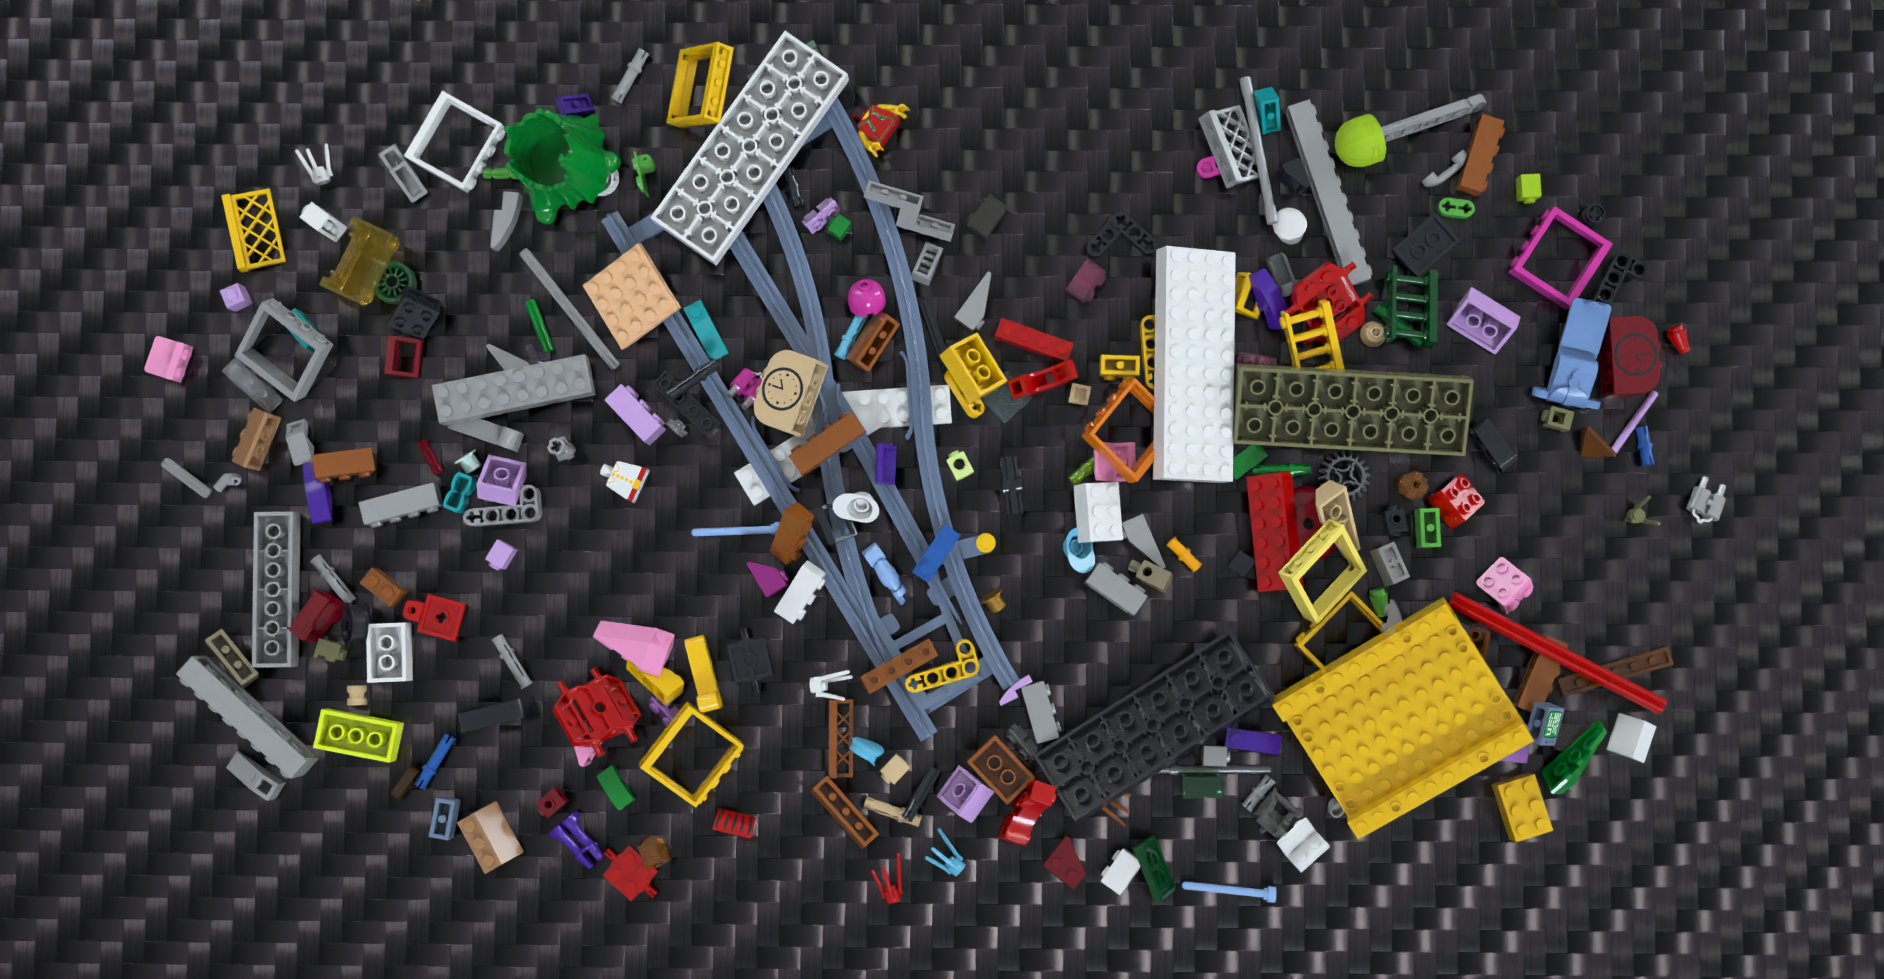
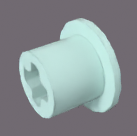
M476 449L454 462L455 464L459 463L466 474L481 465L474 455Z

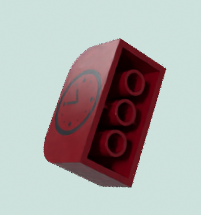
M1642 316L1609 317L1599 351L1602 399L1634 397L1651 391L1658 384L1660 370L1662 369V361L1659 359L1661 343L1658 340L1657 329L1649 319Z

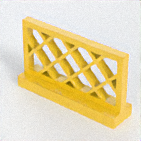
M270 188L236 195H221L238 270L243 273L248 272L249 269L285 263L286 258ZM267 194L268 201L264 207L255 202L260 195ZM245 198L250 203L245 210H242L238 207L236 200ZM253 204L262 209L256 218L247 213ZM265 211L272 216L268 225L259 220ZM245 215L254 220L249 228L244 227L241 223ZM257 222L266 227L260 236L251 231ZM269 229L276 234V238L272 243L263 238ZM249 233L258 238L252 247L246 244L245 241ZM261 240L270 245L264 254L256 250ZM272 248H275L280 252L281 258L272 260L267 255ZM253 251L262 256L258 263L250 264L249 257Z

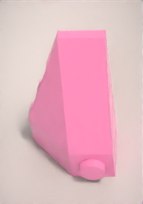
M600 621L593 635L596 640L610 650H615L621 654L623 659L634 663L640 671L657 677L660 676L673 648L675 634L657 628Z

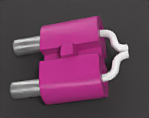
M743 369L730 383L731 389L726 393V397L731 399L735 393L739 396L743 394L746 401L741 407L747 410L751 404L754 405L756 390L763 380L761 372L755 373L749 369Z

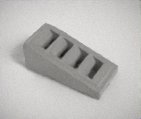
M925 242L913 269L912 280L929 286L943 252L942 247ZM926 251L936 253V256L926 253ZM924 257L927 258V259L932 260L933 263H932V262H929V261H927V260H924ZM921 265H924V266H926V267H929L930 270L921 267Z

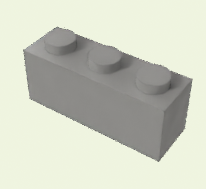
M1039 681L1021 687L1036 743L1060 738L1058 733L1062 732L1059 721L1055 722L1053 714H1056L1054 703H1050L1048 695H1051L1049 685L1044 684V681Z

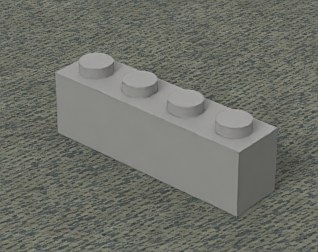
M433 482L361 501L359 506L364 525H371V528L382 526V522L390 521V523L401 521V517L407 515L409 518L419 516L422 511L427 510V513L438 511V507L443 506V500L439 484Z

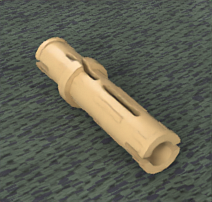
M868 796L863 807L864 809L894 818L900 823L905 822L919 827L922 818L921 814L916 813L913 821L910 822L908 818L904 819L901 816L906 809L905 807L899 808Z

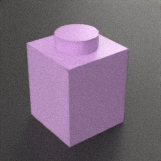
M236 283L220 290L225 305L230 310L236 312L253 304L246 287Z
M497 539L485 559L490 562L488 565L496 570L500 568L506 569L516 554L517 549Z

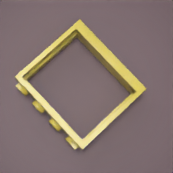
M1328 519L1278 573L1303 618L1318 624L1365 574L1367 569L1344 525ZM1337 540L1349 566L1312 604L1299 579Z

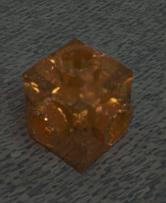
M1416 471L1404 474L1399 482V493L1404 494L1405 498L1411 500L1421 498L1428 491V479L1423 477L1424 474ZM1414 482L1418 483L1416 488L1413 486Z

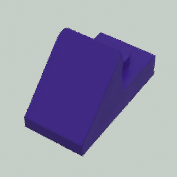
M588 93L560 96L554 100L562 115L583 117L595 110Z

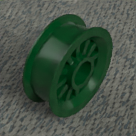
M386 261L380 264L374 270L371 277V287L374 294L386 303L393 305L400 303L402 288L405 286L404 283L407 282V286L414 289L417 288V279L414 272L398 261ZM397 278V285L391 287V281Z

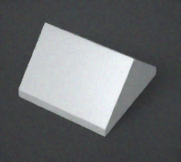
M1618 713L1606 750L1644 763L1656 726L1644 720Z

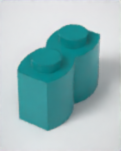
M458 472L452 480L451 490L444 498L443 507L456 513H464L468 508L470 496L477 487V478Z

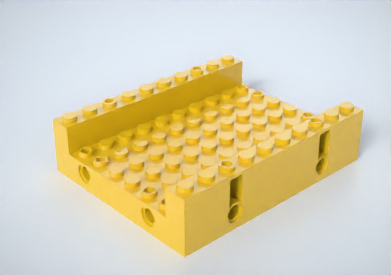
M1444 597L1275 695L1272 705L1283 722L1287 721L1348 817L1347 823L1357 839L1366 836L1534 741L1529 728Z

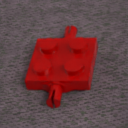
M630 845L618 856L610 848L606 850L607 852L604 855L612 862L603 876L630 901L643 891L652 898L658 893L649 885L658 870Z

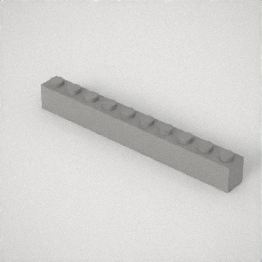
M1310 99L1288 106L1285 114L1304 169L1309 178L1337 265L1344 268L1353 261L1357 268L1348 274V279L1352 286L1365 283L1371 279L1372 270L1370 265L1366 264L1364 248L1360 247L1358 241L1360 239L1357 229H1354L1352 224L1353 215L1347 209L1346 195L1341 192V180L1335 174L1333 158L1329 157L1328 143L1326 140H1323L1321 134L1323 132L1320 122H1317L1315 116L1317 114L1314 104L1311 105Z

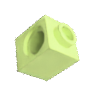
M957 450L948 455L949 459L946 462L956 481L974 473L964 451L959 453ZM962 460L965 466L963 469L958 470L954 467V462Z

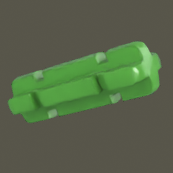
M485 167L483 169V178L491 179V177L494 179H509V177L518 179L507 168L494 167L492 169L491 167Z

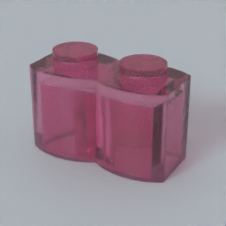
M1087 258L1065 291L1083 304L1086 300L1090 302L1096 294L1093 291L1097 285L1101 287L1107 277L1104 276L1106 271Z

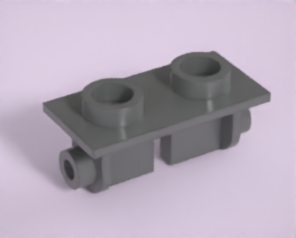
M1015 723L1003 733L1006 741L1011 746H1014L1018 751V756L1023 761L1029 763L1035 759L1033 755L1039 752V748L1031 738L1024 742L1023 739L1028 735L1020 725Z

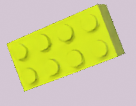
M330 708L321 709L313 748L383 762H394L397 759L404 723Z

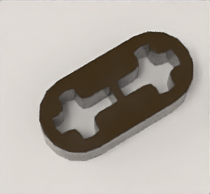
M412 765L394 787L390 796L397 801L402 799L421 771Z

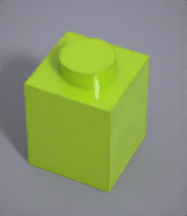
M1521 174L1515 179L1517 201L1530 204L1535 203V200L1541 197L1540 174Z

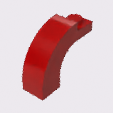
M1069 359L1038 372L1020 375L1007 382L1012 398L1017 399L1066 384L1078 378L1073 359Z

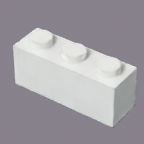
M313 202L303 208L300 216L301 219L318 232L335 242L339 240L348 228Z
M807 560L800 568L774 612L792 624L797 619L801 621L807 612L804 610L806 605H811L816 598V595H814L816 589L820 590L826 582L823 579L826 572Z

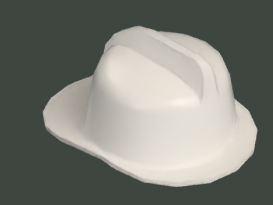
M866 492L845 493L839 495L833 502V511L843 519L868 523L874 521L879 515L878 504Z

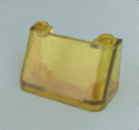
M353 216L349 223L354 228L353 233H349L352 239L336 271L331 270L332 276L329 278L323 276L319 285L365 306L373 300V293L393 253L398 249L399 242L398 237Z

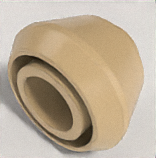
M1375 321L1364 324L1360 331L1362 342L1369 347L1380 346L1386 339L1383 334L1384 326Z

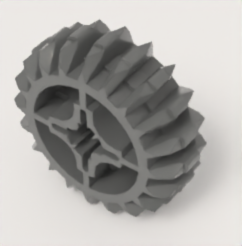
M1341 451L1339 455L1336 452L1333 453V458L1330 456L1326 457L1328 463H1321L1325 469L1318 470L1319 473L1323 474V476L1318 477V480H1323L1326 483L1330 480L1331 472L1336 479V483L1355 487L1351 492H1348L1351 501L1356 500L1355 495L1359 498L1362 497L1360 490L1363 492L1367 491L1363 484H1370V481L1365 480V478L1371 476L1370 473L1365 474V470H1368L1369 467H1362L1365 460L1363 459L1358 462V454L1352 458V452H1348L1345 455L1344 451ZM1340 461L1349 463L1343 470L1333 467L1334 464ZM1354 467L1358 473V482L1353 477ZM1346 472L1345 477L1347 478V480H1344L1342 482L1343 477L1341 476V474H1344Z

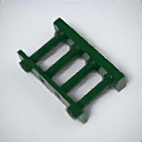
M1393 265L1385 273L1384 282L1387 283L1386 326L1383 332L1384 337H1386V344H1390L1396 336L1421 339L1423 341V348H1432L1437 343L1438 270L1430 269L1425 276L1415 277L1397 275V266ZM1397 282L1422 285L1424 287V294L1396 292ZM1396 300L1421 303L1424 305L1423 312L1396 310ZM1396 318L1419 320L1423 323V330L1396 328Z

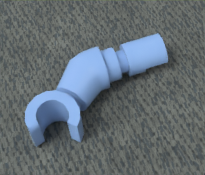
M874 542L861 552L870 566L874 568L882 584L888 587L898 603L903 605L906 600L902 595L906 592V588L903 584H900L899 574L886 560L885 555L876 542Z

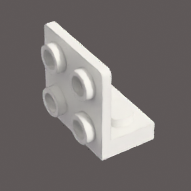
M1306 817L1297 821L1294 827L1288 833H1284L1277 842L1285 856L1300 872H1303L1330 847L1315 831Z

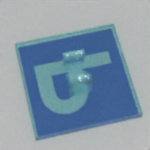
M1007 371L1003 373L1007 381L1013 379ZM1006 382L995 391L980 399L1006 424L1032 397L1026 396L1013 399L1008 382Z

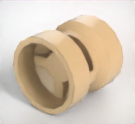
M367 685L347 686V692L349 693L347 705H367V698L365 697Z

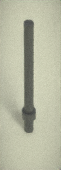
M1173 763L1158 773H1169V775H1178V773H1270L1271 768L1270 765H1227L1225 767L1178 765V763Z

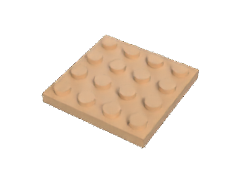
M637 243L583 285L622 350L628 348L681 308L642 243Z

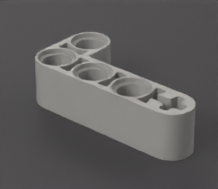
M482 419L450 424L447 427L518 452L524 436L523 433Z
M525 485L520 490V505L468 509L463 515V520L467 525L474 527L536 522L542 516L540 490L535 486ZM529 489L534 491V496L531 499H528L526 496ZM530 508H534L536 512L533 518H529L527 514ZM514 509L516 517L511 520L508 514ZM492 511L497 513V518L494 521H491L489 518ZM478 515L482 516L483 519H474L473 521L471 517Z

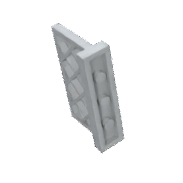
M1240 105L1218 111L1211 110L1199 118L1200 124L1226 188L1259 178V174L1251 169L1253 164L1257 166L1251 132ZM1232 112H1236L1238 121L1230 117ZM1217 116L1224 119L1223 125L1220 124ZM1228 122L1235 126L1234 132L1226 128ZM1239 129L1244 132L1245 138L1237 135ZM1224 133L1232 137L1230 143L1227 141ZM1235 140L1242 143L1241 149L1234 146ZM1246 146L1251 149V156L1244 152ZM1232 151L1239 154L1237 160L1234 159ZM1242 157L1249 161L1248 167L1240 163ZM1238 168L1246 172L1243 178Z

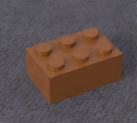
M995 734L967 759V763L1007 805L1025 789L1029 782L1035 779V776Z

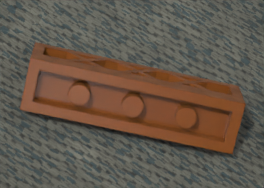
M845 699L844 701L829 700V778L853 777V751L849 748V751L844 756L838 751V745L843 740L849 747L852 743L853 699ZM838 703H849V712L844 717L838 712ZM842 721L849 726V732L845 736L838 731V725ZM842 760L849 765V773H838V764Z

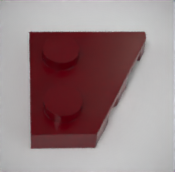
M1065 835L1043 865L1075 889L1086 873L1069 837Z

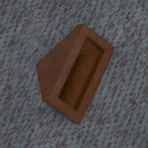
M1590 426L1580 430V457L1609 458L1617 454Z

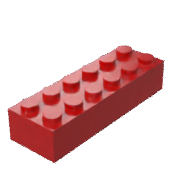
M1292 472L1246 477L1258 592L1287 590L1278 572L1300 550ZM1302 576V577L1299 579V582H1300V584L1302 585V587L1304 588V585H1303V576Z

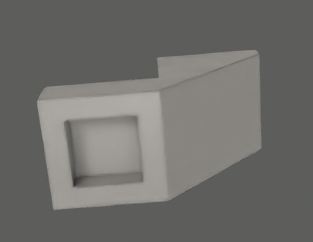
M305 419L288 423L286 426V440L295 466L310 462L311 455H314V446L307 437L308 423Z

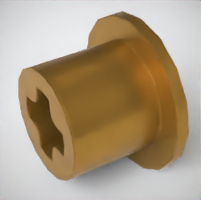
M1001 588L990 591L980 599V603H985L992 614L1006 606L1000 595L1002 592Z

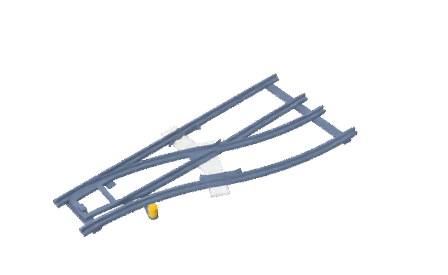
M837 97L803 145L832 128L864 194L868 180L880 182L854 126ZM775 183L763 202L777 231L791 270L807 335L742 231L732 243L730 249L793 351L817 359L829 367L803 438L793 436L772 450L768 449L756 428V417H751V428L733 397L731 399L726 397L728 389L717 371L706 377L707 380L704 382L701 381L705 391L750 462L734 472L754 506L771 496L783 515L785 508L797 503L789 488L799 493L800 489L794 487L791 483L802 477L789 458V455L792 454L790 451L797 445L802 447L808 443L806 439L813 434L817 436L823 432L822 428L829 423L834 425L839 421L838 417L843 413L853 412L866 430V433L820 464L827 504L834 502L839 495L845 494L839 454L853 449L916 564H918L929 548V545L896 486L875 484L876 450L868 436L880 428L909 426L908 433L905 436V439L909 440L914 428L922 485L935 538L944 525L953 529L942 487L933 425L952 424L950 388L948 385L930 386L919 307L908 262L889 205L866 198L888 262L900 310L907 356L903 351L899 352L906 364L907 388L841 392L840 384H836L833 379L825 324L811 270L793 220ZM618 211L612 214L608 213L607 217L601 220L622 255L637 243H644L664 230L650 218L653 213L629 228ZM679 310L663 321L694 372L695 368H700L710 361ZM833 508L828 509L835 538L849 534L850 532L845 520L837 516ZM813 527L809 530L806 537L807 541L802 549L812 564L826 572L823 578L826 580L824 583L876 668L902 654L899 650L900 648L945 623L956 646V643L962 639L953 614L961 624L962 622L950 601L951 597L956 596L969 628L984 656L978 660V673L968 678L934 687L926 693L924 690L915 693L907 690L905 678L912 674L913 671L887 684L888 689L920 741L938 732L928 714L980 681L994 674L1002 689L1005 690L1020 680L989 625L963 562V559L990 553L996 544L995 538L991 534L983 533L955 543L941 564H944L948 577L941 581L937 570L928 583L930 588L927 590V595L934 605H939L942 615L894 641L891 634L898 631L900 625L893 614H887L881 619L878 616L864 575L855 538L851 537L836 543L845 581ZM962 643L959 650L961 653H967L966 646ZM967 662L965 664V670L967 672H971L975 669V664L973 662ZM912 678L911 682L908 683V686L912 685V687L915 688L916 684L919 683V681H915V679Z

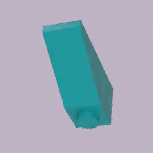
M699 300L683 308L709 358L717 360L729 354L703 302Z

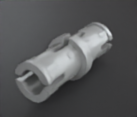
M1265 775L1257 787L1252 788V793L1242 805L1252 812L1261 799L1264 800V795L1276 782L1270 779L1268 775Z

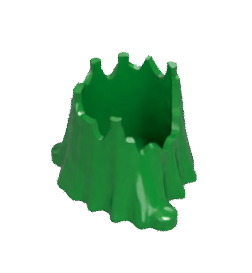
M538 108L535 113L524 115L521 122L511 126L507 125L504 128V131L507 133L504 154L510 160V162L506 163V168L523 184L524 192L530 197L531 210L535 211L536 219L543 224H551L556 218L558 209L564 204L574 210L580 201L585 200L593 203L597 195L605 190L608 176L614 173L621 165V159L616 153L603 149L605 135L599 128V119L595 114L583 118L576 115H562L550 109L543 110Z

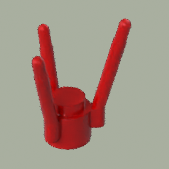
M900 853L896 855L897 887L895 884H890L885 867H882L886 883L884 888L875 871L871 870V874L881 892L882 898H885L886 904L900 901V894L903 893L901 887Z

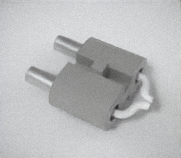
M1702 476L1699 486L1693 488L1686 507L1700 524L1718 521L1726 501L1723 497L1726 486L1720 484L1717 493L1712 494L1710 490L1705 489L1709 480L1706 476ZM1697 514H1701V517H1704L1706 519L1700 520V517Z

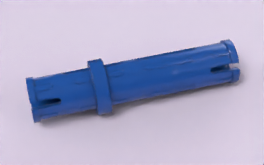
M444 733L427 764L423 765L421 774L414 782L416 786H419L421 781L424 780L420 786L421 789L425 790L431 777L436 775V769L456 740V738L451 736L449 741L446 742L450 734Z

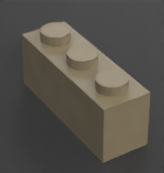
M220 629L205 640L208 648L242 689L259 678L258 672L223 629Z

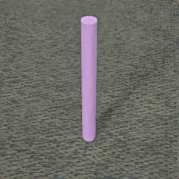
M1652 390L1617 438L1611 447L1616 453L1658 396L1657 392Z

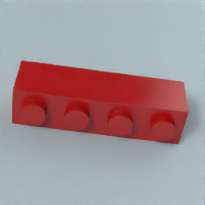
M1001 318L995 334L996 340L1061 363L1068 360L1074 343L1004 318Z

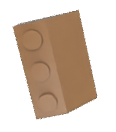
M253 408V411L248 414L246 428L240 434L241 440L239 445L233 451L232 462L245 468L260 471L281 417Z
M497 801L457 822L485 874L524 852Z

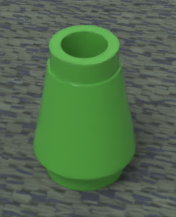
M1385 588L1370 590L1368 597L1377 617L1387 616L1384 615L1385 605L1388 604V593L1385 592Z

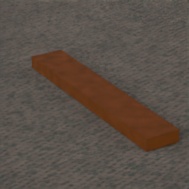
M1664 646L1600 666L1627 679L1674 664L1668 646ZM1578 673L1555 678L1561 697L1602 686Z

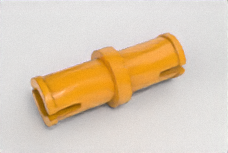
M1173 537L1166 544L1178 556L1177 559L1183 561L1192 572H1195L1202 565L1190 553L1191 550L1189 548L1186 549L1176 537Z

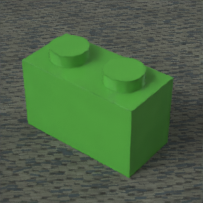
M1439 508L1414 510L1416 548L1441 547Z

